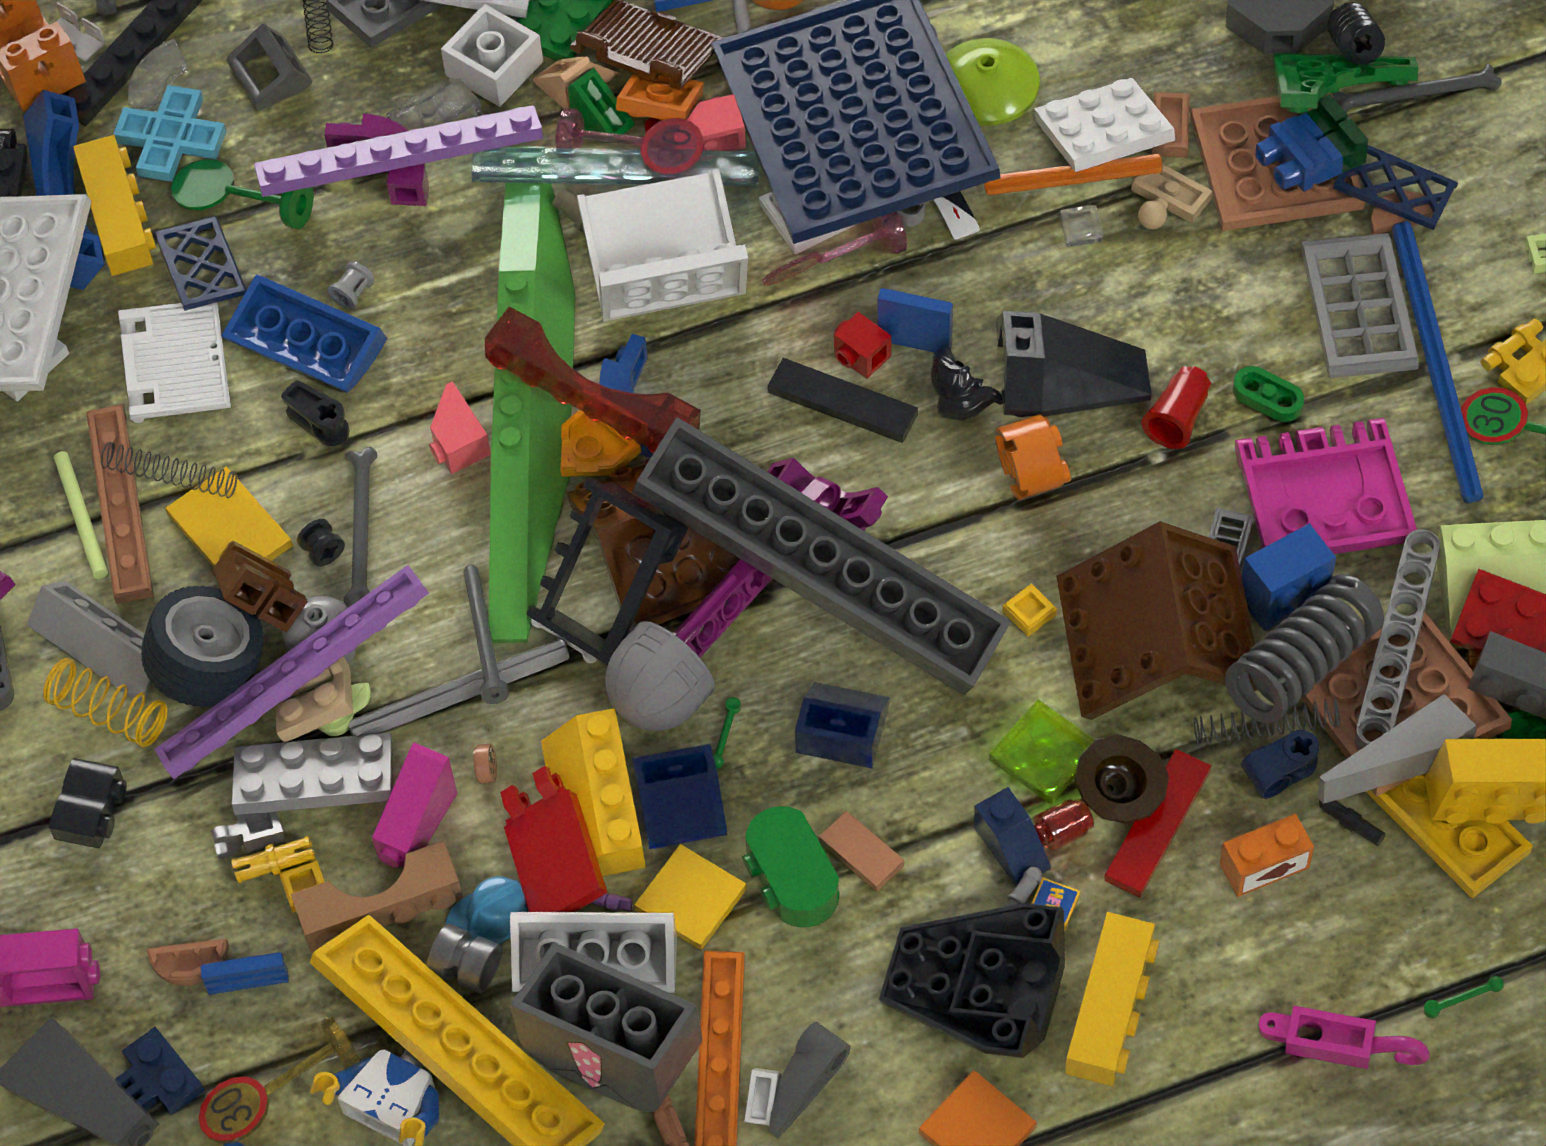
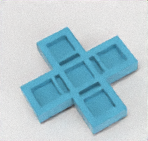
M168 85L157 112L123 108L113 135H115L118 144L143 147L136 166L139 177L172 182L182 154L217 159L226 135V128L224 123L196 119L203 102L201 90Z

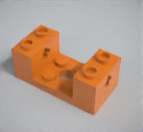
M0 0V79L23 112L29 109L42 90L62 94L85 83L86 80L70 38L58 22L51 25L47 23L40 12L36 0Z

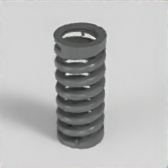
M1343 574L1333 576L1314 596L1309 597L1301 607L1295 609L1276 629L1271 630L1263 640L1257 642L1249 652L1242 655L1237 662L1227 669L1225 675L1226 687L1234 703L1243 713L1258 722L1270 724L1278 721L1287 712L1288 707L1296 705L1300 701L1301 696L1307 695L1313 689L1314 684H1319L1326 677L1327 673L1333 672L1339 666V662L1345 661L1352 651L1360 648L1367 639L1371 638L1382 627L1384 612L1375 593L1358 578ZM1337 597L1342 598L1350 602L1353 606H1355L1357 610L1361 613L1365 625H1363L1357 613L1347 603L1338 599ZM1248 673L1258 691L1268 701L1273 703L1274 706L1265 703L1257 696L1250 684Z

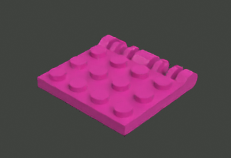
M1384 418L1368 420L1367 432L1363 421L1354 422L1352 436L1355 444L1349 445L1345 443L1340 425L1330 427L1332 447H1329L1323 427L1297 430L1295 439L1298 452L1296 453L1289 432L1280 433L1278 444L1282 455L1272 456L1266 436L1256 438L1258 458L1251 438L1235 440L1236 458L1242 470L1262 548L1309 523L1333 554L1405 543L1408 534L1417 530Z

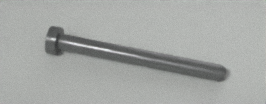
M470 564L465 567L463 574L485 682L482 684L480 692L485 703L498 704L508 698L509 692L506 682L500 680L479 571L476 566Z

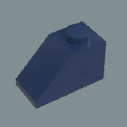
M1009 787L974 805L975 830L1015 886L1018 885L1024 876L1023 873L1030 867L1039 868L1042 874L1051 869L1050 862L1030 816Z

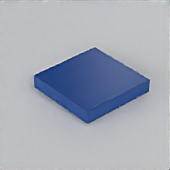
M885 288L880 289L877 298L878 326L891 335L892 344L934 353L941 346H949L951 350L953 303Z

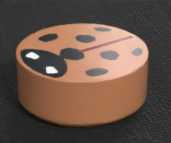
M492 743L476 745L473 754L476 779L480 784L495 783L497 779V760L494 746Z

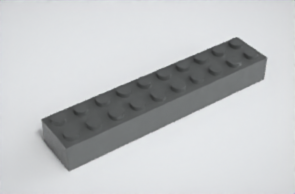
M678 417L672 423L632 490L633 494L963 695L974 687L1011 623L1009 619Z

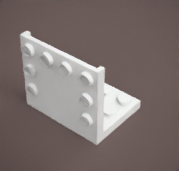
M719 168L712 169V172L590 196H584V194L577 195L603 322L746 294L748 255L745 244L736 246Z

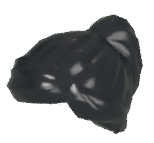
M941 346L932 357L931 381L939 397L937 410L942 418L964 421L977 416L993 403L1003 404L1001 393L992 387L981 386L983 379L972 377L969 372V366H965L960 361H955L949 346Z

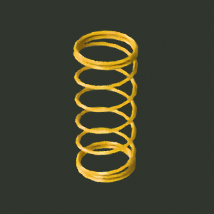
M66 657L59 660L53 666L43 688V698L46 703L56 705L61 710L72 708L74 715L79 718L89 715L92 724L96 726L107 723L110 733L119 734L125 731L128 741L136 742L137 745L143 748L151 745L162 732L167 719L168 709L165 702L156 700L151 702L142 713L136 726L135 739L130 738L127 729L137 720L144 707V692L138 693L131 701L125 716L124 728L118 731L111 728L110 720L119 712L127 697L128 689L126 684L120 685L113 693L108 705L106 720L100 723L94 721L92 713L101 705L106 697L110 686L109 676H104L96 684L89 701V712L86 714L77 713L74 705L84 696L92 680V669L89 667L81 672L74 684L71 704L67 706L59 705V702L66 697L74 683L76 665L74 660ZM69 664L68 679L59 695L56 696L59 679ZM89 671L85 688L74 701L78 684L83 675ZM58 673V675H57V677H56V680H55V683H54V689H53V697H54V699H53V700H50V689H51V685H52V682H53V680H54L56 674ZM106 679L107 683L103 695L92 708L95 694L101 683ZM124 688L121 702L110 716L113 702L118 692ZM142 696L140 707L128 724L132 707L136 700ZM160 705L155 721L146 733L142 735L148 717ZM155 727V730L152 732L150 737L142 743L141 740L145 738Z

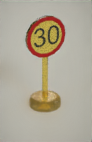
M330 1014L321 1022L322 1031L329 1044L267 1085L262 1086L257 1080L246 1076L235 1077L218 1084L209 1092L200 1107L198 1117L203 1133L210 1140L221 1144L236 1143L249 1137L261 1126L268 1113L270 1102L268 1096L326 1057L336 1052L347 1067L361 1061L359 1053L334 1015Z

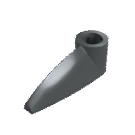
M813 1022L800 1036L796 1045V1051L778 1083L769 1124V1132L777 1139L821 1092L841 1068L850 1053L851 1046L818 1022Z

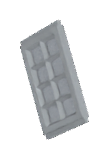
M1389 234L1302 242V256L1329 378L1418 369V355Z

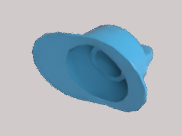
M494 876L485 879L477 885L472 893L461 899L451 908L446 924L449 923L471 932L472 940L480 936L497 944L504 943L511 938L510 913L529 912L520 882L504 876Z

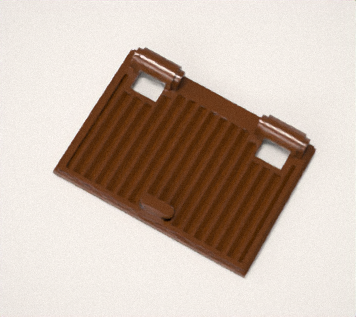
M614 0L584 31L577 33L576 40L570 45L572 51L580 54L586 47L596 50V60L653 81L660 75L671 78L670 87L680 90L714 54L711 42L724 38L679 22L675 16L661 11L655 13L622 0Z

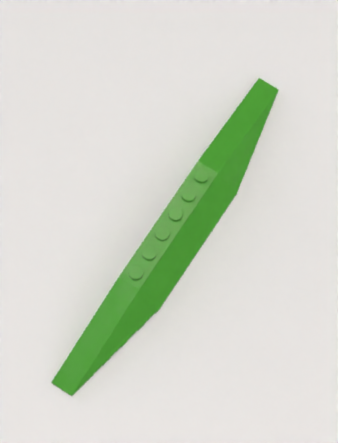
M544 146L508 147L498 279L491 445L488 621L493 643L528 642L532 618L527 616L526 612L529 606L537 607L538 593L541 586L539 583L542 576H545L546 563L555 539L554 532L557 521L561 516L565 490L570 482V477H562L560 470L562 450L561 425L572 416L575 289L558 210L553 206L555 196Z

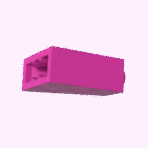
M415 742L409 749L372 837L377 856L386 865L393 868H398L399 865L404 867L406 854L427 846L458 793L449 757Z

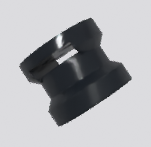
M317 519L310 522L297 536V544L302 550L309 552L310 560L317 567L325 566L335 561L345 547L344 540L338 534L332 533V525L326 519Z

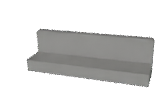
M67 581L41 586L28 620V626L86 667L91 668L92 671L102 678L109 676L110 683L118 688L120 685L126 684L128 689L127 695L131 698H134L140 692H144L146 700L152 683L147 678L141 661L144 634ZM140 696L136 701L141 702L142 696Z

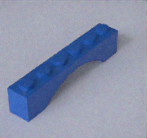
M42 90L23 115L36 195H75V152L73 146L76 145L79 129L75 98ZM86 225L70 287L81 290L87 287L104 266L99 236L91 232Z

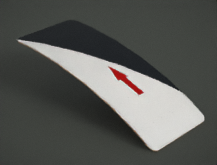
M960 191L934 199L954 239L965 237L980 230L970 207Z

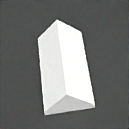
M510 913L512 992H519L551 945L555 942L668 993H675L677 932L674 913Z

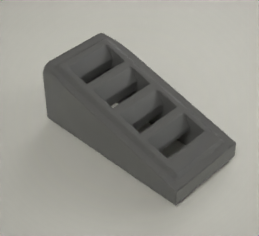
M1216 508L1209 538L1237 546L1236 552L1241 571L1254 516ZM1226 521L1243 525V529L1224 525L1221 522ZM1221 531L1240 535V539L1219 535L1218 533Z

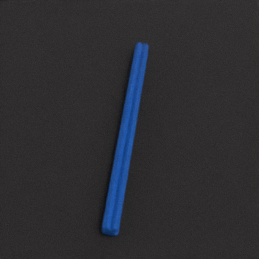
M1403 221L1393 225L1392 232L1461 496L1465 503L1471 504L1482 500L1484 495L1414 231L1410 222Z

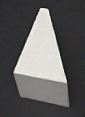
M759 1068L752 1070L744 1122L769 1126L781 1072Z

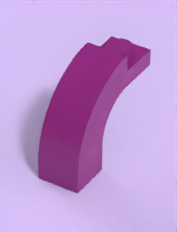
M363 113L361 124L346 122L340 124L326 123L324 136L327 148L341 144L373 139L379 136L402 133L408 130L389 118ZM425 163L389 171L387 187L391 205L427 206L429 183Z
M795 458L772 463L767 471L799 492H802L815 479ZM879 487L858 492L841 491L839 503L833 512L865 531L867 527L875 524L882 514L881 508L888 496Z

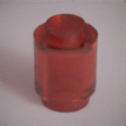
M1068 799L1034 817V827L1041 844L1050 851H1055L1086 836L1088 830L1094 827L1092 813L1089 807L1083 803L1082 799L1076 801Z

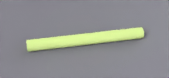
M61 451L54 455V461L93 577L95 579H102L108 575V570L67 452Z

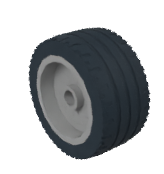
M187 586L179 590L176 589L174 592L165 595L157 603L148 620L141 651L144 672L156 689L158 688L161 693H164L174 701L176 700L195 707L214 706L254 677L263 650L264 632L262 631L261 621L256 614L252 615L225 601L219 588Z

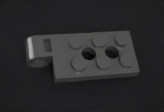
M326 0V10L370 48L446 5L423 0ZM368 7L382 8V9H380V10H370V9H368Z

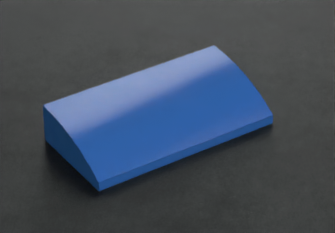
M258 274L255 275L221 335L225 340L345 393H348L360 381L387 341V337L381 328Z

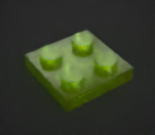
M1038 699L989 752V761L1052 805L1075 779L1078 757L1096 739Z

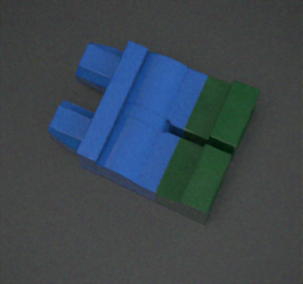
M1329 94L1318 101L1317 108L1298 117L1287 118L1281 124L1277 122L1271 125L1269 137L1256 144L1255 156L1262 166L1270 165L1276 161L1281 164L1274 168L1273 176L1282 190L1298 185L1305 192L1313 188V183L1324 182L1340 173L1366 163L1368 138L1351 118L1347 119V113Z

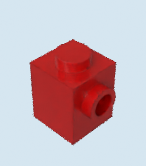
M857 312L850 320L842 321L834 331V355L841 365L846 368L851 367L866 379L892 356L891 335L860 312Z

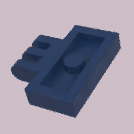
M153 1027L122 1050L124 1057L132 1067L118 1076L116 1080L135 1099H138L137 1101L146 1111L160 1101L172 1116L205 1091L201 1082L156 1027Z

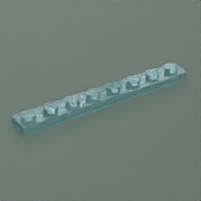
M500 147L473 153L471 174L472 182L647 185L712 172V169L719 168L723 186L759 187V160L755 151H703L698 161L689 169L677 174H662L653 171L645 164L641 155L642 150ZM648 150V155L656 166L672 169L689 162L697 150H673V153L676 151L685 153V160L679 165H676V162L681 161L682 155L676 154L673 159H670V152H662L660 154V159L663 161L662 164L657 161V154L660 150Z

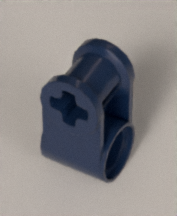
M1306 730L1293 731L1267 746H1262L1252 751L1242 760L1241 767L1263 799L1272 798L1283 792L1287 787L1310 777L1315 772L1318 762L1317 755L1319 753L1318 739L1313 733Z

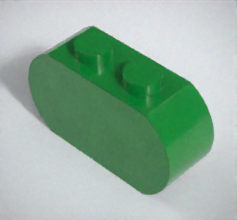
M787 806L771 807L757 814L748 825L745 835L747 854L742 856L749 875L752 878L758 876L763 887L760 888V892L767 908L770 911L776 909L781 920L794 927L807 928L825 922L835 912L839 903V876L805 815L800 810Z

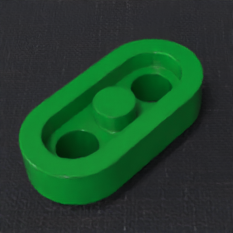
M1256 366L1244 367L1236 373L1233 383V394L1241 403L1281 422L1293 421L1301 415L1304 405V394L1298 386ZM1247 388H1254L1257 391L1251 392ZM1280 404H1286V405H1288L1289 407H1281V406H1279V405H1280Z

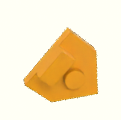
M589 402L561 425L562 450L560 470L562 477L610 475L613 471L625 467L641 453V445Z

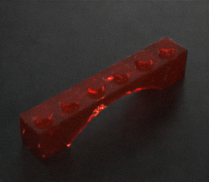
M510 306L485 337V358L494 367L500 370L506 369L519 376L525 384L531 387H539L550 393L558 402L576 407L583 411L589 419L609 425L622 437L629 440L634 439L647 446L653 454L676 417L698 430L700 428L701 410L670 393H627L607 388L587 379L572 369L556 353L546 338L541 323Z

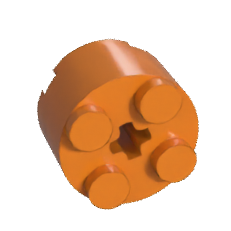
M1041 414L995 429L999 434L995 436V442L1004 474H1009L1011 478L1015 479L1016 484L1011 485L1010 489L1017 500L1062 487L1064 483L1071 481L1068 465L1065 460L1060 459L1057 449L1063 445L1060 432L1056 425L1050 426L1047 416L1043 417Z

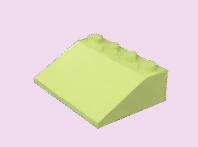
M1546 520L1441 525L1438 535L1440 549L1437 565L1449 642L1478 569L1546 594ZM1451 643V645H1452L1455 649H1457V648H1463V647H1461V646H1458V645H1456V644Z

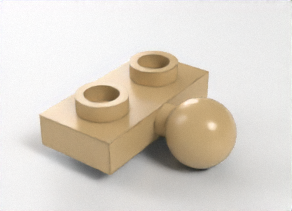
M1162 164L1163 170L1161 173L1137 176L1133 180L1131 191L1150 200L1142 204L1138 211L1139 222L1147 229L1161 227L1167 218L1166 210L1193 223L1212 200V190Z

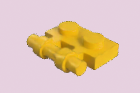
M1535 318L1527 324L1522 323L1513 329L1511 337L1503 343L1497 342L1490 347L1488 354L1480 361L1486 371H1491L1496 366L1500 367L1504 372L1500 374L1498 384L1517 393L1525 401L1526 405L1546 390V339L1541 342L1536 338V335L1543 330V325ZM1519 348H1522L1527 354L1517 360L1512 354Z

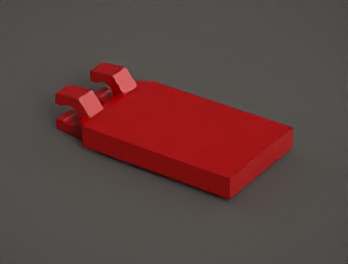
M543 766L532 773L536 789L543 797L539 801L531 805L528 794L524 791L519 794L518 788L514 785L500 792L503 806L510 815V818L505 820L507 825L504 826V830L529 912H576L608 892L577 794L569 789L566 790L559 774L555 772L551 775L550 768Z

